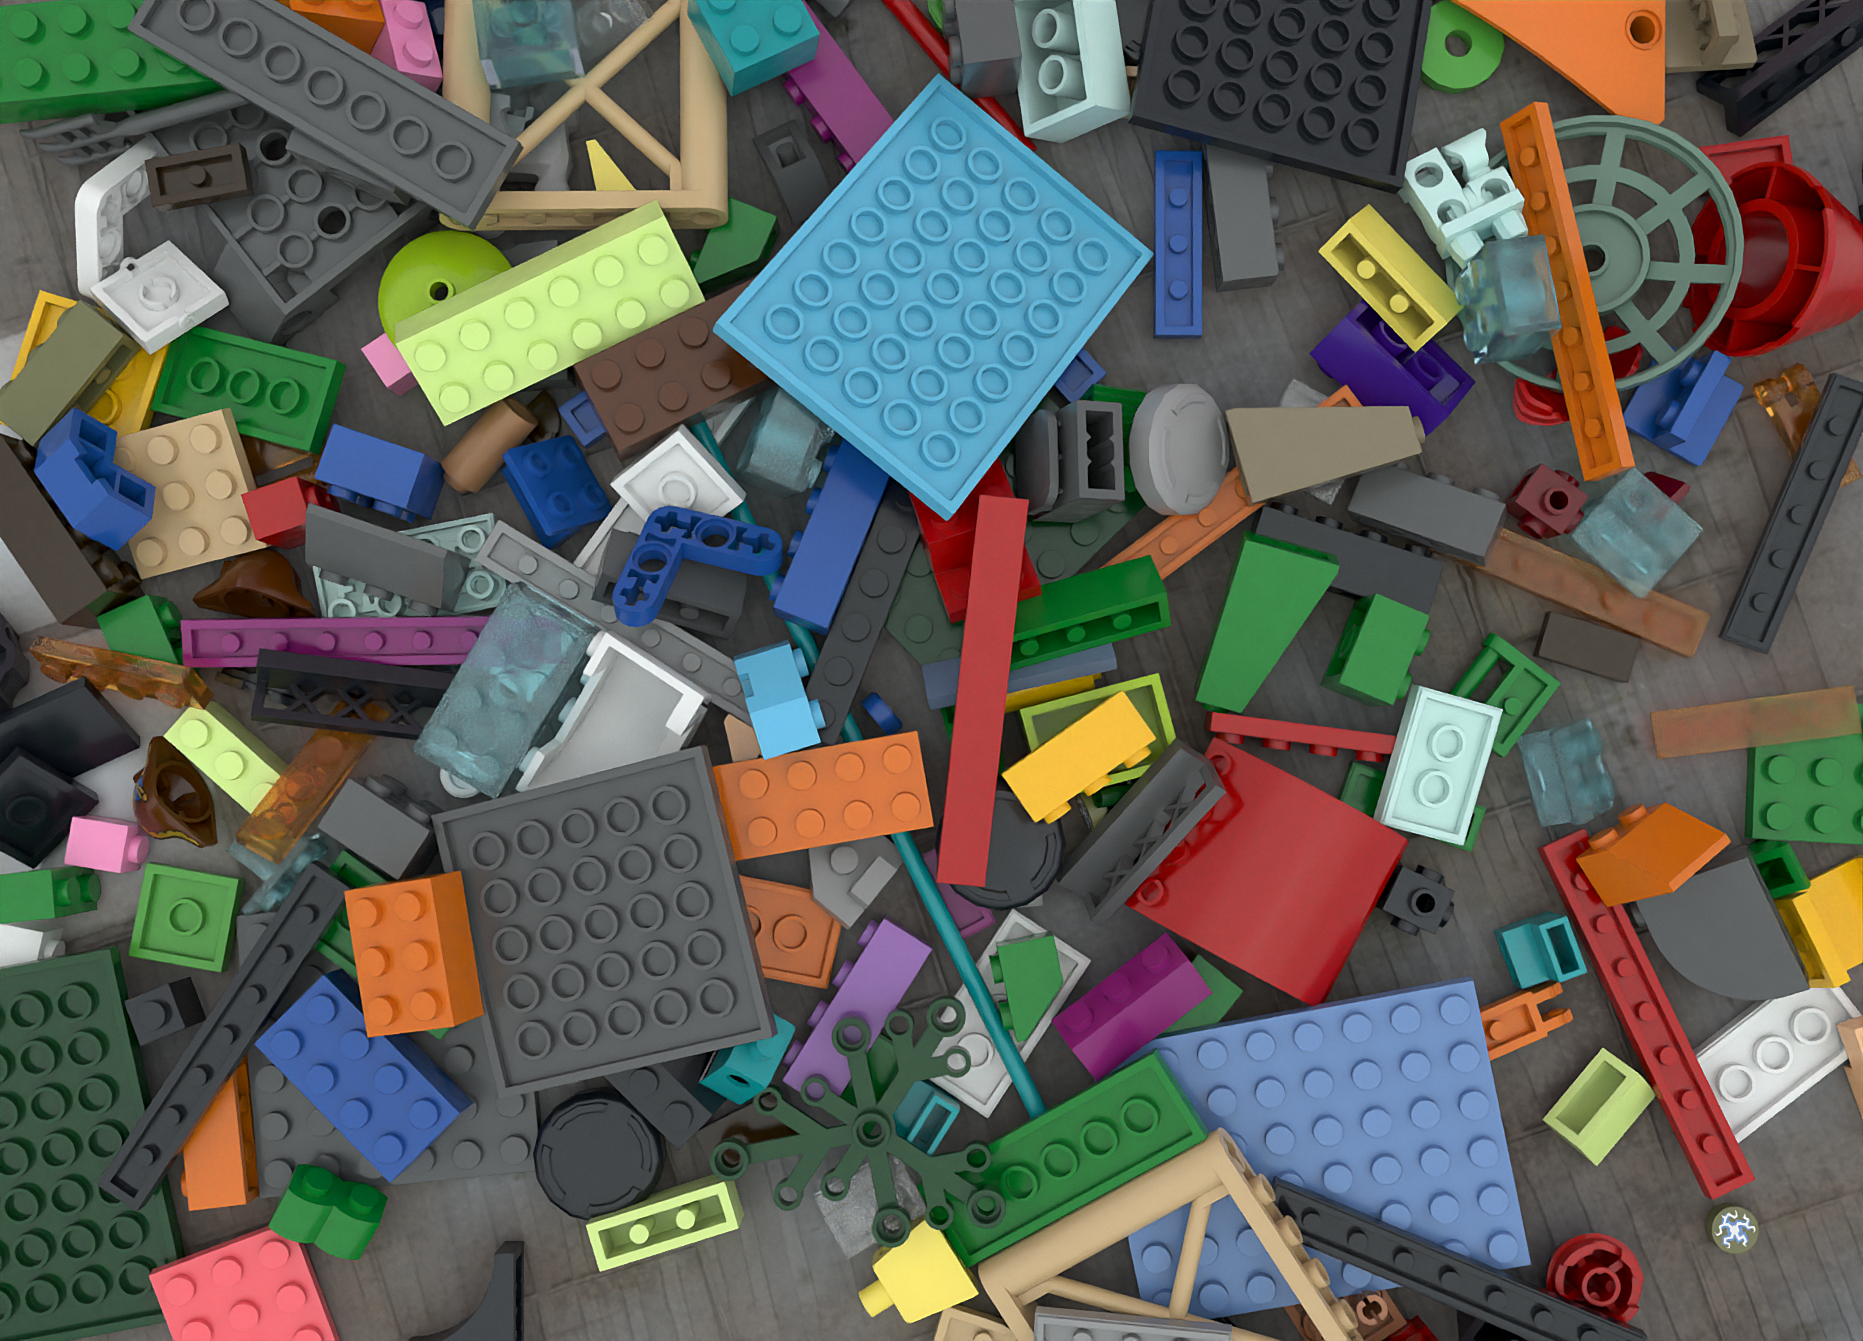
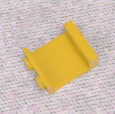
M1857 855L1808 879L1811 883L1809 889L1773 899L1806 967L1810 988H1837L1851 981L1847 970L1863 962V855Z

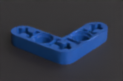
M677 506L660 507L648 517L613 590L612 598L616 618L622 624L630 627L645 626L654 621L683 559L751 575H770L776 572L783 563L782 539L776 531L766 527ZM670 527H676V528H672L669 533H664V532L669 531ZM714 534L725 536L728 539L724 545L718 547H710L703 543L706 537ZM738 542H743V543H739V550L737 551V547H738L737 543H738ZM761 548L768 549V550H764L761 555H756V554H755V553H759L760 550H761ZM650 559H659L666 563L663 569L656 572H647L640 568L642 563ZM639 586L642 587L644 601L638 600L635 606H629L628 603L633 604L637 600L640 593Z

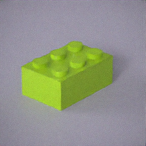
M1159 673L1017 710L1028 753H1031L1118 691L1123 690L1156 739L1147 745L1151 753L1129 769L1122 762L1109 771L1107 774L1111 781L1105 786L1141 777L1176 738Z

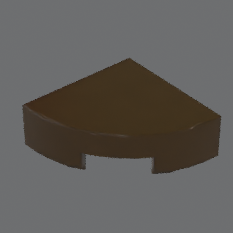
M544 388L526 406L538 421V425L527 436L533 443L557 438L561 431V416L557 409V403Z

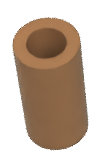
M511 395L492 403L442 460L441 465L445 470L443 477L446 482L461 493H465L467 490L478 493L505 462L502 455L508 449L518 447L538 425L534 414Z

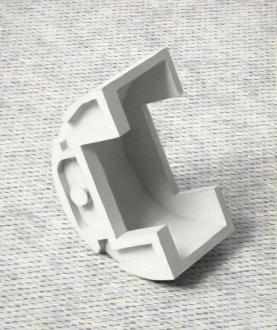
M601 630L593 638L586 651V654L591 659L580 679V683L585 685L578 699L572 697L562 709L558 720L563 725L556 737L540 749L534 746L524 757L519 766V770L524 774L515 789L519 792H524L686 750L708 710L701 704L704 702L708 705L712 699V694L614 630L607 632Z

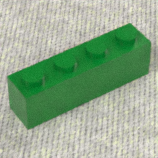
M1151 555L1041 585L1042 595L1017 602L1009 671L1171 626L1167 591Z

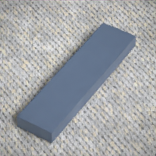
M1112 643L1009 671L1007 693L1117 669V662ZM960 657L922 665L930 710L955 705Z

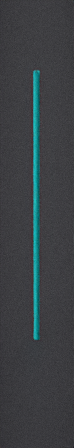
M704 421L690 428V432L734 479L707 422ZM745 499L730 511L734 520L757 525ZM761 548L760 552L755 554L761 555L764 550L768 549ZM780 569L770 575L762 576L769 591H771L778 573H781ZM784 620L797 648H801L807 668L812 675L821 652L810 630ZM849 712L840 734L844 743L864 740L851 712ZM910 831L890 834L1030 1118L1047 1110V1107L1009 1031H1004L1002 1017Z

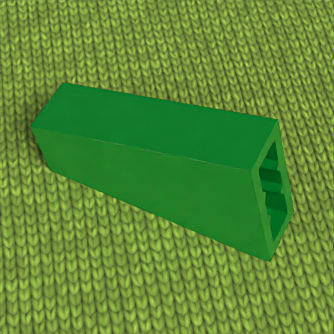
M1243 530L1195 682V701L1202 702L1201 706L1211 712L1228 714L1229 710L1242 713L1337 576L1340 564L1336 555Z

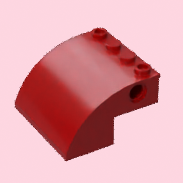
M1214 737L1204 756L1211 760L1227 792L1132 893L1125 905L1311 1006L1323 1004L1409 840L1326 792ZM1205 783L1196 792L1194 800L1207 787ZM1172 819L1168 822L1163 834L1170 827Z

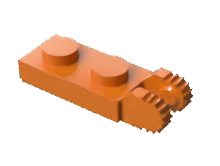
M1554 980L1543 982L1479 1008L1490 1061L1547 1037V1032L1573 1020L1570 1008L1553 1009L1543 1015H1540L1536 1004L1554 998L1563 992L1559 982Z

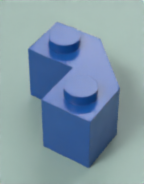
M73 407L39 441L34 473L74 529L87 535L88 538L118 551L152 519L156 487L113 463L117 431Z

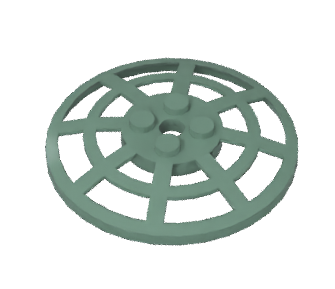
M1588 115L1553 123L1557 142L1586 136H1606L1600 165L1571 167L1565 169L1564 173L1567 185L1585 181H1597L1592 204L1578 205L1573 207L1583 252L1594 250L1599 252L1604 259V264L1600 269L1589 272L1599 317L1614 312L1630 331V333L1605 341L1608 355L1630 349L1640 343L1657 362V364L1642 372L1616 379L1617 392H1621L1649 383L1677 368L1698 351L1717 329L1734 298L1741 276L1744 253L1741 215L1731 188L1719 169L1698 147L1674 131L1649 121L1620 115ZM1625 138L1641 141L1667 152L1686 165L1695 176L1670 195L1661 185L1649 177L1631 169L1620 167ZM1505 148L1488 162L1490 169H1496L1500 166L1505 167L1506 170L1510 168ZM1616 183L1641 192L1651 199L1656 206L1635 220L1625 211L1612 206ZM1706 191H1708L1715 202L1724 227L1726 244L1725 265L1694 264V239L1683 209ZM1669 220L1678 242L1679 263L1650 261V247L1647 235ZM1495 235L1493 238L1482 240L1488 250L1490 286L1495 302L1500 310L1477 324L1468 310L1462 291L1460 266L1452 256L1445 258L1447 285L1466 304L1456 314V317L1469 340L1490 362L1516 379L1523 378L1541 389L1564 394L1558 370L1556 379L1538 375L1515 364L1488 341L1492 336L1512 326L1519 334L1533 344L1554 352L1550 335L1541 332L1525 319L1526 316L1543 306L1529 246L1521 244L1511 250H1503ZM1503 260L1531 265L1532 278L1536 288L1514 302L1511 301L1504 282ZM1645 280L1675 283L1666 302L1649 320L1643 316L1631 301L1640 291ZM1689 285H1721L1717 299L1703 324L1684 345L1674 351L1657 331L1676 313L1688 292Z

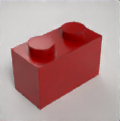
M298 476L241 494L255 539L287 550L306 544V509L309 503L341 513L336 497L328 494L326 488Z

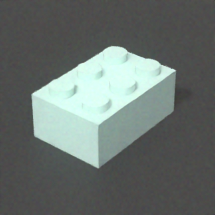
M1014 0L1022 53L1018 93L1025 137L1064 143L1129 115L1131 102L1116 1Z

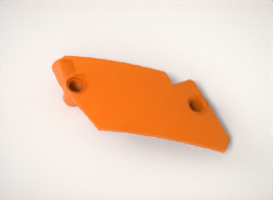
M1450 0L1537 56L1611 115L1645 120L1657 125L1665 120L1666 0Z

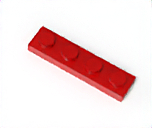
M1206 712L1204 730L1215 731L1216 738L1226 743L1243 745L1244 735L1263 738L1262 747L1290 751L1291 741L1309 744L1308 753L1337 757V749L1346 748L1356 750L1355 759L1380 763L1384 761V754H1392L1397 736L1216 712Z

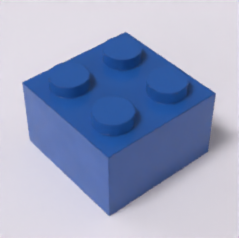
M333 423L314 478L330 485L328 494L369 509L373 500L375 501L373 509L414 523L416 515L429 520L432 519L445 481L443 477L445 470L440 462L426 454Z

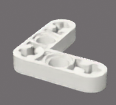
M147 137L89 178L78 191L75 200L78 289L83 296L94 300L89 288L119 271L120 263L124 260L123 215L150 195L144 160L159 158L161 155Z

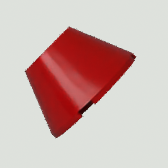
M1766 161L1750 165L1732 175L1730 178L1733 182L1729 187L1733 192L1741 215L1744 237L1742 272L1728 310L1717 329L1706 340L1704 345L1710 350H1717L1726 356L1754 357L1845 323L1856 316L1863 309V224L1810 172L1794 164ZM1710 196L1691 228L1695 248L1694 264L1725 265L1726 244L1724 227L1716 204ZM1689 285L1688 292L1682 301V307L1690 308L1696 327L1694 326L1691 329L1693 333L1705 321L1717 299L1721 285Z

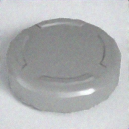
M1197 384L1159 385L1145 396L1133 417L1127 439L1128 465L1133 483L1148 507L1162 515L1198 514L1212 502L1224 481L1229 462V435L1225 419L1211 395Z

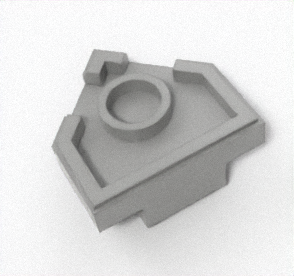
M882 835L807 848L811 900L847 930L850 929L903 863L895 844Z

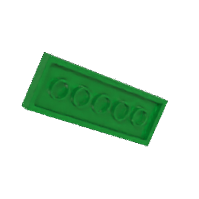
M1155 1048L1103 1077L1098 1082L1096 1081L986 1143L991 1150V1163L989 1167L980 1173H973L969 1170L956 1173L976 1186L992 1185L997 1187L1003 1193L1006 1200L1005 1217L994 1228H979L969 1219L967 1204L944 1190L946 1198L954 1206V1218L951 1225L943 1229L965 1267L968 1268L1205 1140L1209 1130L1162 1055ZM976 1149L967 1155L968 1159L975 1164L982 1163L986 1159L985 1153L980 1149ZM921 1180L916 1187L918 1188L922 1197L926 1201L923 1183ZM985 1196L979 1199L978 1206L984 1211H990L996 1206V1202L993 1198ZM935 1206L931 1210L937 1220H944L949 1215L947 1209L943 1206Z

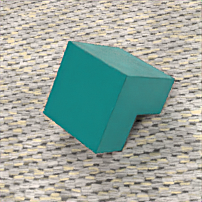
M1545 911L1493 930L1512 983L1516 987L1524 989L1549 979L1560 983L1588 973L1566 915Z
M928 1079L914 1082L893 1114L896 1122V1133L932 1156L960 1111L959 1099Z

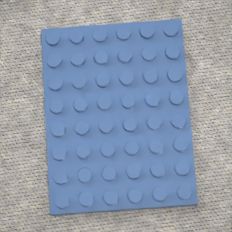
M1470 976L1328 1002L1316 1006L1301 1007L1161 1033L1107 1074H1111L1157 1048L1209 1130V1133L1219 1127L1225 1129L1255 1174H1263L1270 1185L1274 1176L1498 1270L1531 1265L1474 980ZM1229 1194L1212 1203L1188 1313L1206 1319H1214L1301 1304L1231 1195ZM1192 1201L1128 1236L1141 1300L1169 1307ZM1302 1244L1311 1259L1317 1257L1325 1267L1330 1278L1329 1287L1336 1298L1361 1294L1364 1290L1379 1291L1402 1287Z

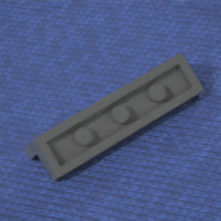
M1175 738L1062 864V869L1056 877L1058 884L1083 898L1092 922L1102 927L1227 792L1211 760ZM1205 783L1207 787L1194 800L1196 792ZM1172 819L1170 827L1163 834L1165 825ZM1141 853L1139 861L1133 866L1135 858ZM1110 887L1108 895L1100 901V896Z

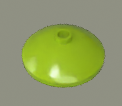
M443 230L416 238L393 257L381 279L378 309L385 333L397 348L395 345L396 323L511 269V264L495 246L471 233ZM442 286L448 287V296L441 301L435 300L436 290Z

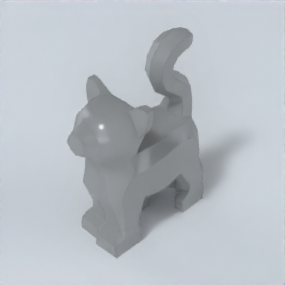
M491 93L490 125L515 139L536 120L534 107L527 106L524 110H515L513 114H508L507 111L511 110V96ZM579 109L517 163L508 173L504 183H537L534 191H571L568 182L573 162L569 136L570 133L578 131L580 127ZM505 230L474 231L472 234L488 240L499 237Z

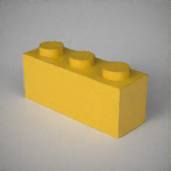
M1121 690L1000 774L1033 822L1036 823L1044 818L1046 823L1050 824L1071 809L1067 801L1083 790L1087 796H1090L1111 781L1107 773L1123 762L1126 768L1129 769L1151 753L1147 745L1154 741L1156 737L1124 691Z

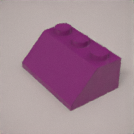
M1164 933L1051 1021L1070 1049L1098 1082L1212 994V991L1170 936Z

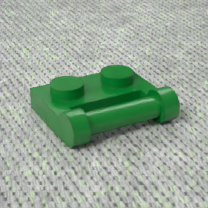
M1490 632L1481 643L1482 651L1449 694L1468 699L1498 659L1510 666L1482 702L1483 704L1503 709L1491 752L1499 758H1504L1561 683L1503 638Z

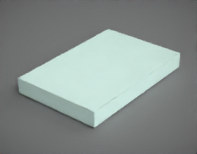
M1412 684L1373 819L1385 826L1463 846L1503 709Z

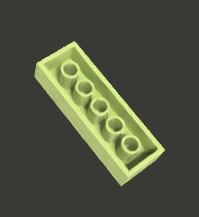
M656 199L396 323L395 345L443 425L446 426L685 312L706 300Z

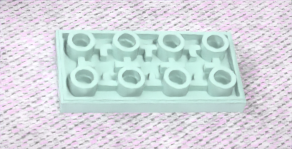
M489 513L397 532L472 559L454 612L439 608L436 616L466 615L513 605L509 581L474 561L497 523L495 514ZM313 566L322 617L431 616L408 608L410 598L394 593L390 602L363 593L366 583L349 578L347 586H343L319 578L321 568Z

